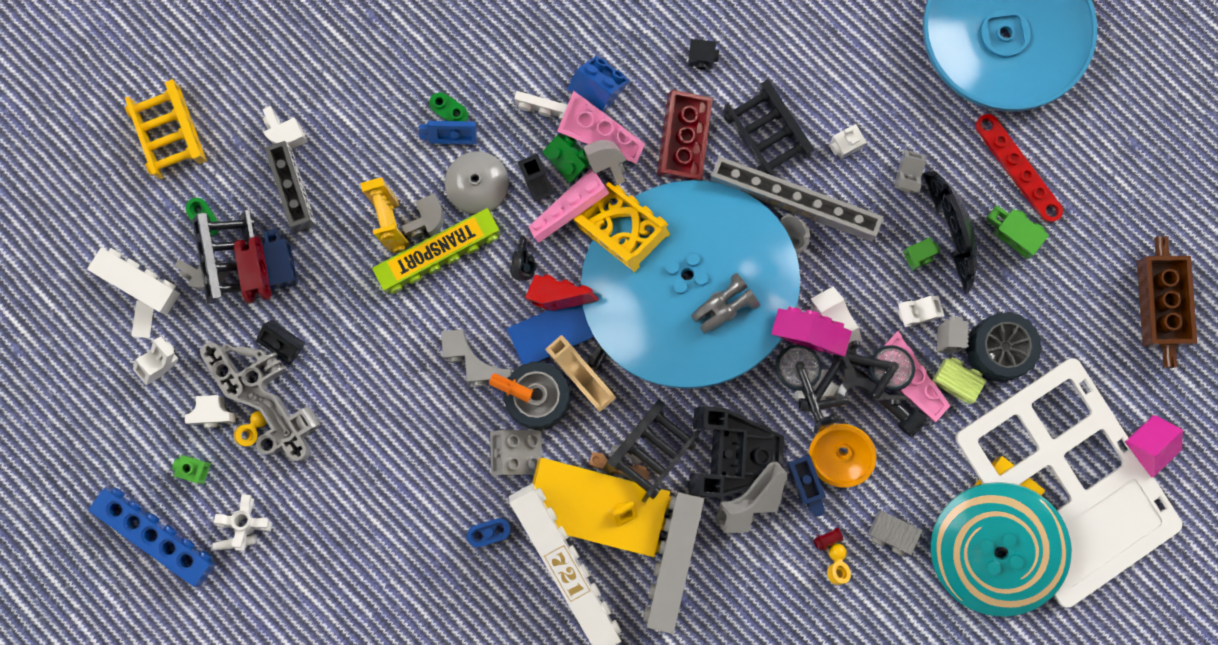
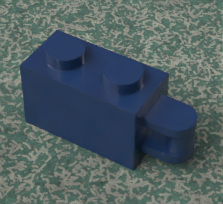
M279 227L264 231L265 243L262 245L270 288L275 290L299 284L290 242L283 239ZM277 237L276 241L271 242V238Z
M810 455L786 463L801 505L807 504L811 515L822 516L825 508L821 499L826 496Z

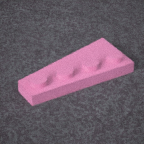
M573 90L557 132L587 144L599 140L612 141L619 146L626 160L637 164L645 143Z
M592 168L587 171L529 226L538 243L609 194L598 173L594 174Z
M897 331L884 346L895 345L903 348L911 355L915 364V375L912 382L906 388L898 391L902 395H906L911 403L935 423L950 407V404L927 375L925 368L920 365L911 348L902 339V335ZM885 350L876 357V359L897 362L899 364V369L889 382L892 386H899L907 381L911 368L904 354L896 350ZM875 370V371H877L880 375L883 374L882 371Z

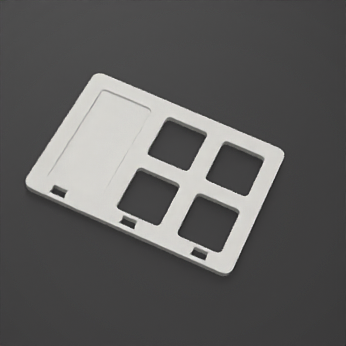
M1074 358L1065 360L956 434V443L982 484L1007 482L1019 485L1047 465L1057 477L1069 496V502L1057 509L1068 529L1072 555L1067 577L1054 597L1061 606L1067 608L1074 606L1182 529V521L1154 477H1150L1126 445L1125 441L1128 439V436L1081 363ZM1069 379L1086 404L1090 414L1055 439H1052L1033 410L1032 403ZM1083 380L1090 389V392L1086 394L1079 385ZM1013 415H1017L1036 444L1037 450L999 475L978 444V439ZM1102 430L1121 459L1122 465L1085 490L1068 465L1064 455L1097 431ZM1122 439L1128 450L1122 452L1116 442ZM1158 498L1165 507L1161 511L1154 502Z

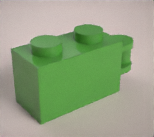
M995 206L986 217V220L996 227L993 234L1026 259L1032 257L1049 236L1041 225L1032 223L1027 219V215L1020 210L1016 211L1013 209L1008 213L1001 207ZM998 216L1003 218L1002 222L997 220Z

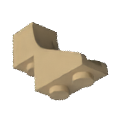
M562 335L545 349L599 412L616 399L611 390Z

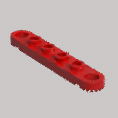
M991 114L980 116L976 121L975 130L1033 209L1037 211L1044 222L1053 223L1060 219L1063 214L1061 204L996 117ZM982 121H990L992 129L984 130L981 126ZM1052 206L1056 209L1055 217L1047 215L1046 207Z

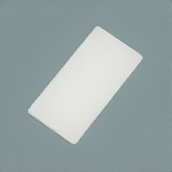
M136 301L132 337L150 338L154 309L141 301Z

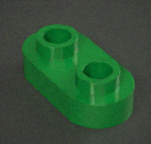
M439 92L431 96L429 105L433 113L445 121H468L467 109L462 104L445 93ZM443 100L442 105H436V102ZM456 111L461 112L458 117L453 116Z
M192 198L187 202L186 213L191 221L197 215L196 209L198 207H202L200 213H206L207 220L211 222L218 221L207 202L203 199ZM212 230L210 237L216 236L220 230Z

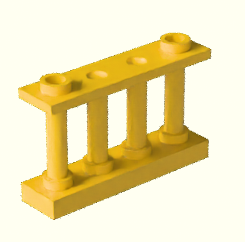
M173 79L165 82L167 88L165 93L136 104L129 96L125 97L127 103L125 106L126 113L130 118L132 117L147 159V163H145L146 169L150 175L155 176L159 180L163 179L160 169L188 158L193 159L198 164L207 162L180 86ZM167 101L172 102L174 107L172 112L143 123L140 115L141 111ZM174 120L179 121L181 126L178 129L179 131L150 142L147 134L148 130ZM181 139L186 140L188 145L185 148L186 150L157 161L153 150Z
M382 177L360 183L362 192L374 205L380 228L373 230V234L389 252L400 253L405 251V248L410 247V244L397 228L393 213L395 207H399L397 197Z

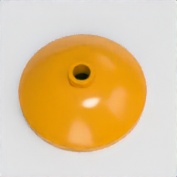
M834 424L825 427L815 435L809 448V455L818 477L825 483L835 487L847 488L863 483L870 477L876 465L877 455L874 443L864 431L852 425ZM840 448H846L848 451L842 452Z

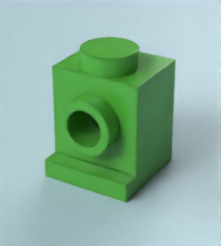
M929 237L906 248L903 254L911 270L914 271L921 265L924 266L934 261L933 257L940 253V248Z
M181 455L180 459H175L172 470L175 471V477L197 484H204L211 463ZM190 465L191 469H190V471L187 473V472H186L187 466Z

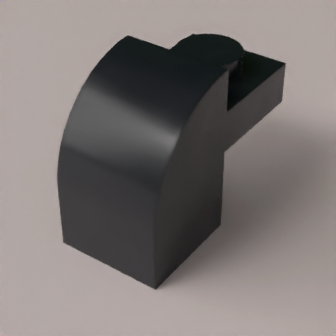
M538 153L517 162L534 202L554 194Z

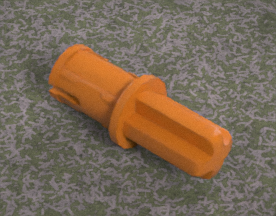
M493 373L489 380V385L506 392L507 396L512 395L526 403L529 402L534 390L516 383L515 379L512 381L497 373Z

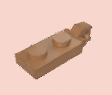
M593 452L589 466L602 470L608 460L603 453ZM634 464V467L629 466L644 479L649 480L650 472L646 471V467ZM615 469L612 471V474L629 478L620 470L618 472Z

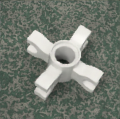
M242 494L240 510L236 511L232 516L215 514L214 523L218 527H232L236 530L231 546L236 551H245L246 536L254 530L271 532L272 522H269L268 518L251 517L254 499L251 498V495ZM248 519L245 526L239 527L241 520Z

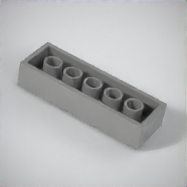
M677 492L676 496H671L669 509L672 510L671 518H666L663 530L667 532L665 541L661 540L658 552L662 554L661 562H656L653 575L657 579L655 585L651 584L648 598L652 599L650 607H645L643 621L646 622L647 628L674 634L705 498Z

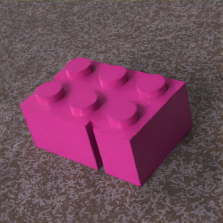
M788 306L787 310L778 308L771 334L789 342L807 346L815 351H826L829 354L845 357L852 331L844 328V323L833 321L832 318L822 316L818 312L811 310L801 312V309Z

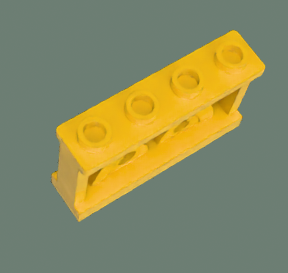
M608 182L605 186L609 194L573 218L581 231L635 272L640 267L639 264L665 237L668 238L670 236L666 228L668 224L660 216L658 218L653 216V212L647 206L641 207L635 197L625 195V191L619 185L613 186ZM612 198L618 200L616 205H611L609 201ZM609 202V210L605 211L604 206ZM632 217L631 234L622 232L609 237L613 231L611 219ZM607 221V228L603 230L600 229L601 226L606 225L604 222ZM648 226L654 227L655 231L648 238H640V235L646 236L650 234L649 231H645ZM627 238L623 244H619L621 239Z

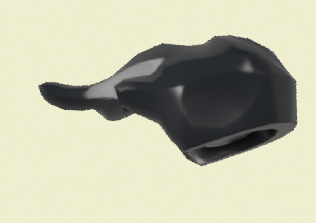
M523 235L520 236L518 252L514 251L510 266L512 278L520 282L531 279L537 268L533 255H529L527 259L526 237Z

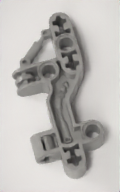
M213 342L204 344L200 351L201 357L223 394L230 399L259 409L270 426L271 430L258 438L256 442L257 450L262 454L275 455L284 449L291 460L306 461L311 455V448L304 437L318 429L321 425L309 406L290 415L281 398L268 391V384L286 371L285 367L280 366L282 362L276 359L278 357L277 353L267 355L263 350L242 346L236 348L225 344L222 347ZM213 349L216 350V351L214 352V355H215L216 358L211 357V355L213 354V352H212ZM234 351L238 355L256 358L257 362L239 373L227 353ZM227 366L228 373L222 377L221 369ZM265 366L264 370H265V372H269V374L266 375V374L261 370V368H263V367ZM257 372L258 380L255 383H251V375ZM233 385L238 386L236 394L232 393L235 390ZM271 439L273 447L267 451L265 449V442ZM296 446L302 448L300 451L301 456L295 454L298 451Z

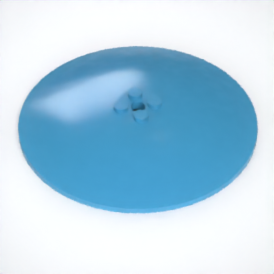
M677 181L651 188L636 195L635 198L641 207L647 206L653 212V216L656 218L660 216L667 222L668 226L666 228L670 236L668 238L665 237L639 264L640 267L635 272L592 240L582 269L581 285L593 289L592 292L598 297L597 302L583 304L587 323L595 339L607 355L620 367L636 377L660 386L682 389L704 388L731 381L747 373L766 359L782 340V338L771 334L778 308L785 310L788 309V306L797 308L800 292L799 264L796 251L786 229L778 218L757 199L741 190L716 182ZM632 217L611 219L613 231L609 237L622 232L631 234ZM607 221L604 222L606 225L601 226L600 229L603 230L607 228ZM648 226L645 231H649L650 234L646 236L640 235V238H648L655 231L654 227ZM627 238L621 239L619 244H623ZM686 271H691L694 273V276L691 280L682 279V274ZM738 273L748 288L731 297L726 302V305L732 303L750 289L761 306L756 310L750 307H743L736 311L737 314L732 321H727L718 328L704 334L700 326L712 318V316L709 314L699 322H695L691 315L711 298L712 293L723 292L731 283V275Z

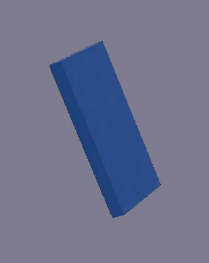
M583 305L555 311L547 310L507 328L522 365L550 358L551 356L545 349L561 335L572 347L595 338L587 323Z

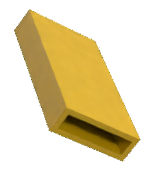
M541 457L538 458L532 483L536 489L541 488L546 497L544 501L546 507H552L557 516L555 520L557 526H562L568 536L654 557L655 553L659 552L661 540L658 539L660 531L664 530L666 522L664 515L666 509H669L671 501L670 491L661 489L654 499L649 497L644 503L641 500L647 492L633 481ZM633 502L637 517L621 526H617L613 515L617 504Z

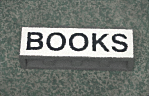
M286 141L265 147L290 228L297 233L315 227L316 222L292 148Z

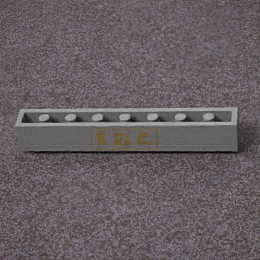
M720 156L710 182L736 188L759 201L870 242L876 238L883 220L881 215Z

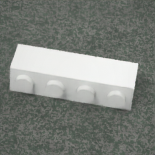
M100 248L87 270L165 315L169 313L181 294L174 290L176 285L165 279L163 282H160L156 279L157 274L148 269L143 272L138 269L140 264L129 258L127 261L121 259L122 254L112 248L109 251Z

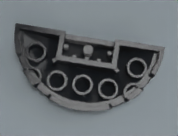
M926 171L923 175L936 212H943L956 248L951 253L963 291L967 294L973 288L977 269V243L974 227L963 201L953 187L936 171Z

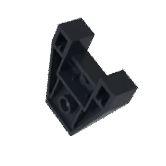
M712 406L694 407L693 429L713 431L711 473H690L689 495L720 498L742 492L750 488L769 463L778 462L781 467L783 466V435L726 408Z

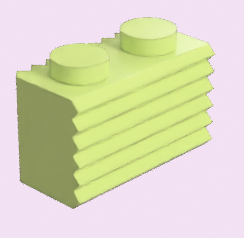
M952 357L951 359L946 358L943 360L932 382L970 405L976 401L987 380L982 378L983 374L972 368L970 370L964 368L962 361Z

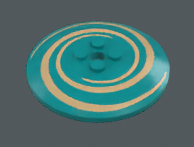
M992 482L980 484L961 492L941 511L932 531V563L941 584L958 602L982 614L1002 617L1015 616L1042 606L1060 589L1070 568L1072 548L1069 532L1064 520L1047 499L1021 485L1007 482ZM1005 547L1008 553L1005 557L999 558L994 554L995 549Z

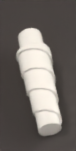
M254 535L246 537L245 548H247V545L256 544ZM233 538L213 543V550L233 549L231 547Z

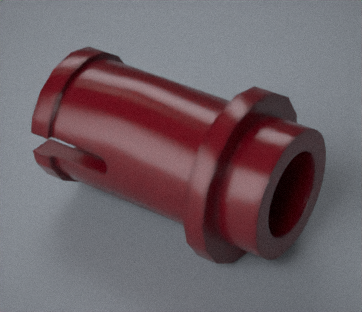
M838 527L821 536L818 534L813 539L818 551H826L827 547L844 540Z

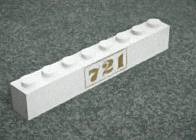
M532 483L510 495V505L591 645H616L620 643L619 633L622 630L616 620L612 621L609 617L611 611L605 601L601 603L598 597L601 595L595 583L591 584L587 577L590 574L584 564L580 565L577 561L579 555L573 545L569 547L566 541L568 535L564 528L557 526L555 522L557 516L552 507H546L544 503L546 497L541 488L536 489Z

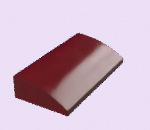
M671 90L668 93L657 176L682 180H702L713 98L677 90Z

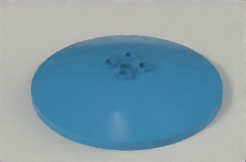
M927 0L923 16V38L928 57L935 71L954 92L969 102L987 109L1019 112L1036 109L1057 100L1078 82L1088 68L1095 51L1097 19L1092 0ZM1000 30H1008L1010 38H1003L1000 35Z

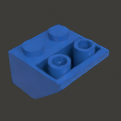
M595 56L576 70L567 89L572 93L574 90L603 112L612 105L630 80L621 71L611 67L606 60Z

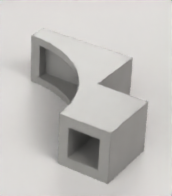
M463 329L441 331L443 358L449 360V363L462 362V358H465L467 382L469 384L473 383V387L486 386V382H489L493 373H497L505 378L510 377L512 374L511 369L495 368L480 361L471 351L467 342L466 332Z

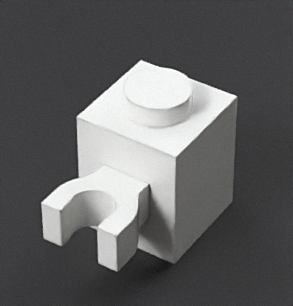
M855 124L834 135L830 141V148L834 155H838L840 160L861 150L867 142Z

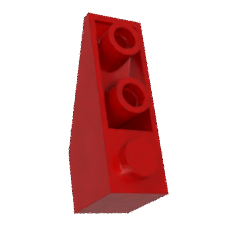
M544 274L543 277L534 275L525 299L533 306L550 311L598 301V297L592 292L593 289L585 285L577 287L567 280H562V282L556 281L554 277Z

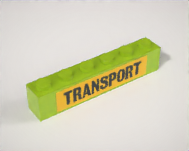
M486 208L372 267V270L383 291L386 294H395L403 289L402 286L408 283L414 284L422 279L421 276L427 273L434 274L441 269L440 266L446 263L453 264L457 262L463 254H472L480 249L479 246L497 241L501 232L489 209Z

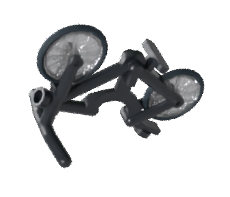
M851 341L848 344L845 357L833 354V363L815 391L813 386L820 379L822 365L818 355L811 348L798 344L786 347L778 355L775 369L782 384L792 390L802 391L805 398H799V411L811 412L816 422L813 431L817 434L826 426L832 425L839 420L836 414L823 417L821 410L848 404L849 399L845 394L850 388L861 387L866 389L870 394L869 399L871 401H888V406L902 405L901 401L907 400L906 395H888L884 393V390L898 391L906 388L912 382L915 375V364L911 355L903 348L895 345L883 346L876 350L871 357L857 355L856 349L860 346V341ZM852 365L869 368L875 383L868 379L857 377ZM841 368L846 381L839 386L834 394V398L820 400Z

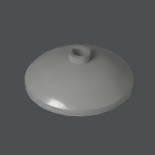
M475 151L461 155L450 165L445 177V190L448 198L456 208L468 214H476L486 208L490 212L496 209L504 201L509 188V178L504 165L495 156L485 152ZM474 176L479 177L477 182L471 181Z

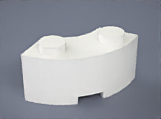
M834 286L811 298L813 305L811 311L830 317L833 321L844 323V328L852 331L849 343L855 340L862 341L859 327L850 315L844 299Z

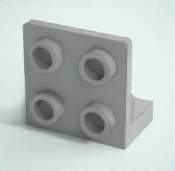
M499 430L490 432L491 476L534 475L538 458H542L541 431Z

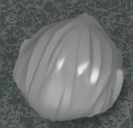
M787 213L781 218L780 222L786 229L793 243L796 255H798L809 245V228L803 220Z

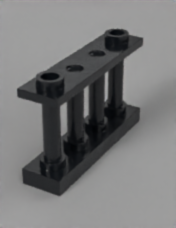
M769 79L761 83L759 95L734 110L727 103L724 106L723 117L728 125L732 124L758 164V171L774 176L772 170L796 155H802L804 159L812 156L815 149ZM767 102L771 107L770 112L744 128L738 117L760 103ZM774 119L776 121L779 120L783 126L782 130L755 145L749 134ZM790 137L794 142L793 148L767 163L761 152L783 138Z
M245 210L239 216V220L216 222L207 220L206 213H197L192 223L207 304L216 303L223 293L241 292L240 283L222 285L218 281L219 272L238 271L237 262L218 264L214 259L215 251L234 250L235 241L214 243V241H211L210 233L212 230L241 228L243 240L249 249V238L254 237V219L250 217L249 210ZM260 293L255 294V299L261 297Z
M660 399L652 406L602 469L608 475L614 469L617 472L620 470L647 492L641 500L644 503L649 497L654 499L661 490L658 487L687 449L690 451L694 449L699 442L697 436L701 432L697 429L690 437L664 416L665 413L662 412L666 404ZM652 422L660 423L685 443L679 453L651 432L652 429L649 426ZM640 437L642 439L646 438L673 459L666 469L638 447L639 445L636 442ZM627 453L629 455L633 454L660 475L653 485L625 464L626 461L623 458Z

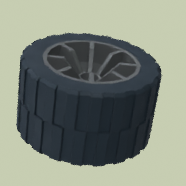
M1000 312L979 322L971 330L970 336L967 338L969 346L966 348V354L973 369L981 372L983 378L991 381L1005 382L1023 376L1035 367L1042 351L1041 337L1037 332V328L1033 326L1029 319L1013 312Z

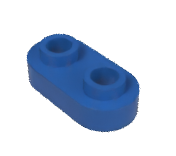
M497 518L474 525L467 532V540L474 547H483L505 540L511 533L510 523L505 519ZM499 525H502L504 527V532L502 534H499L496 531V528ZM477 532H481L483 534V538L481 540H477L475 538V534Z

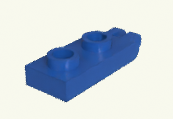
M428 121L427 124L418 126L419 138L428 140L432 144H477L476 122Z

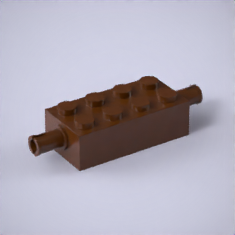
M1163 236L1154 237L1156 256H1146L1137 261L1143 347H1160L1162 349L1163 368H1177L1176 348L1197 344L1191 256H1171L1169 253V236H1164V238Z

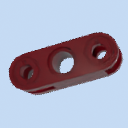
M258 236L249 238V249L243 239L234 242L242 296L247 304L254 303L255 294L260 293L263 300L271 298L264 249Z

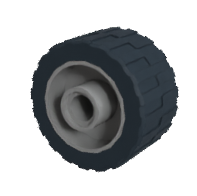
M534 361L521 365L507 378L512 381L515 379L516 383L534 390L528 403L512 395L507 396V393L504 392L503 401L506 405L505 408L517 423L528 429L546 430L554 425L556 426L565 418L570 408L571 390L566 378L555 366L545 362Z

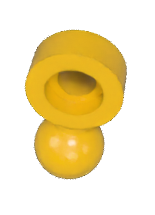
M261 411L252 413L250 424L240 425L235 429L233 437L238 445L245 447L251 446L256 442L258 437L256 429L262 428L267 424ZM244 431L248 435L245 440L241 437V434Z
M834 544L830 547L829 556L834 560V563L829 565L827 569L828 579L837 586L847 583L851 578L850 569L843 562L847 551L841 544Z

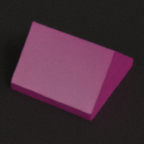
M1153 415L1125 443L1150 477H1155L1182 451L1183 430Z

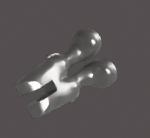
M738 273L731 275V283L723 292L712 293L711 298L691 315L695 322H699L709 314L712 316V318L700 326L704 334L718 328L727 321H732L737 314L736 311L743 307H750L756 310L761 306L750 289L745 291L738 299L726 305V302L731 297L748 288Z

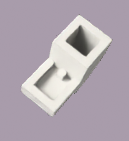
M271 106L263 109L266 116L263 117V121L268 128L263 133L273 144L286 141L293 149L308 142L299 122L295 118L280 123L276 112Z
M928 296L916 301H906L898 304L899 317L905 327L945 317L939 296Z
M160 336L153 340L149 352L135 359L133 370L145 385H148L170 370L178 361V357L174 354L172 345L169 342H165Z

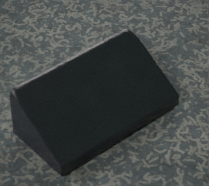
M273 320L262 325L255 340L272 353H277L278 357L289 365L293 363L305 345L304 341Z

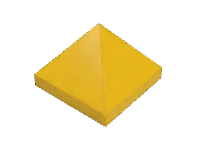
M633 502L617 504L613 511L616 525L621 526L637 517Z

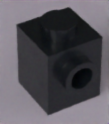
M691 39L688 66L696 67V69L702 71L713 69L714 62H718L720 51L716 49V42Z

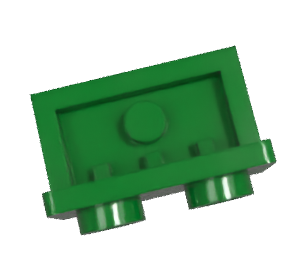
M558 134L542 151L569 183L574 182L586 168L591 167L584 149L580 148L577 140L565 134Z

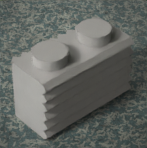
M949 317V320H945L944 323L939 325L937 352L958 353L969 346L967 344L969 342L967 334L969 333L968 325L970 323L963 321L962 317Z
M878 511L867 535L872 537L871 542L882 547L884 544L893 547L892 552L904 557L905 554L912 555L922 530L884 511Z

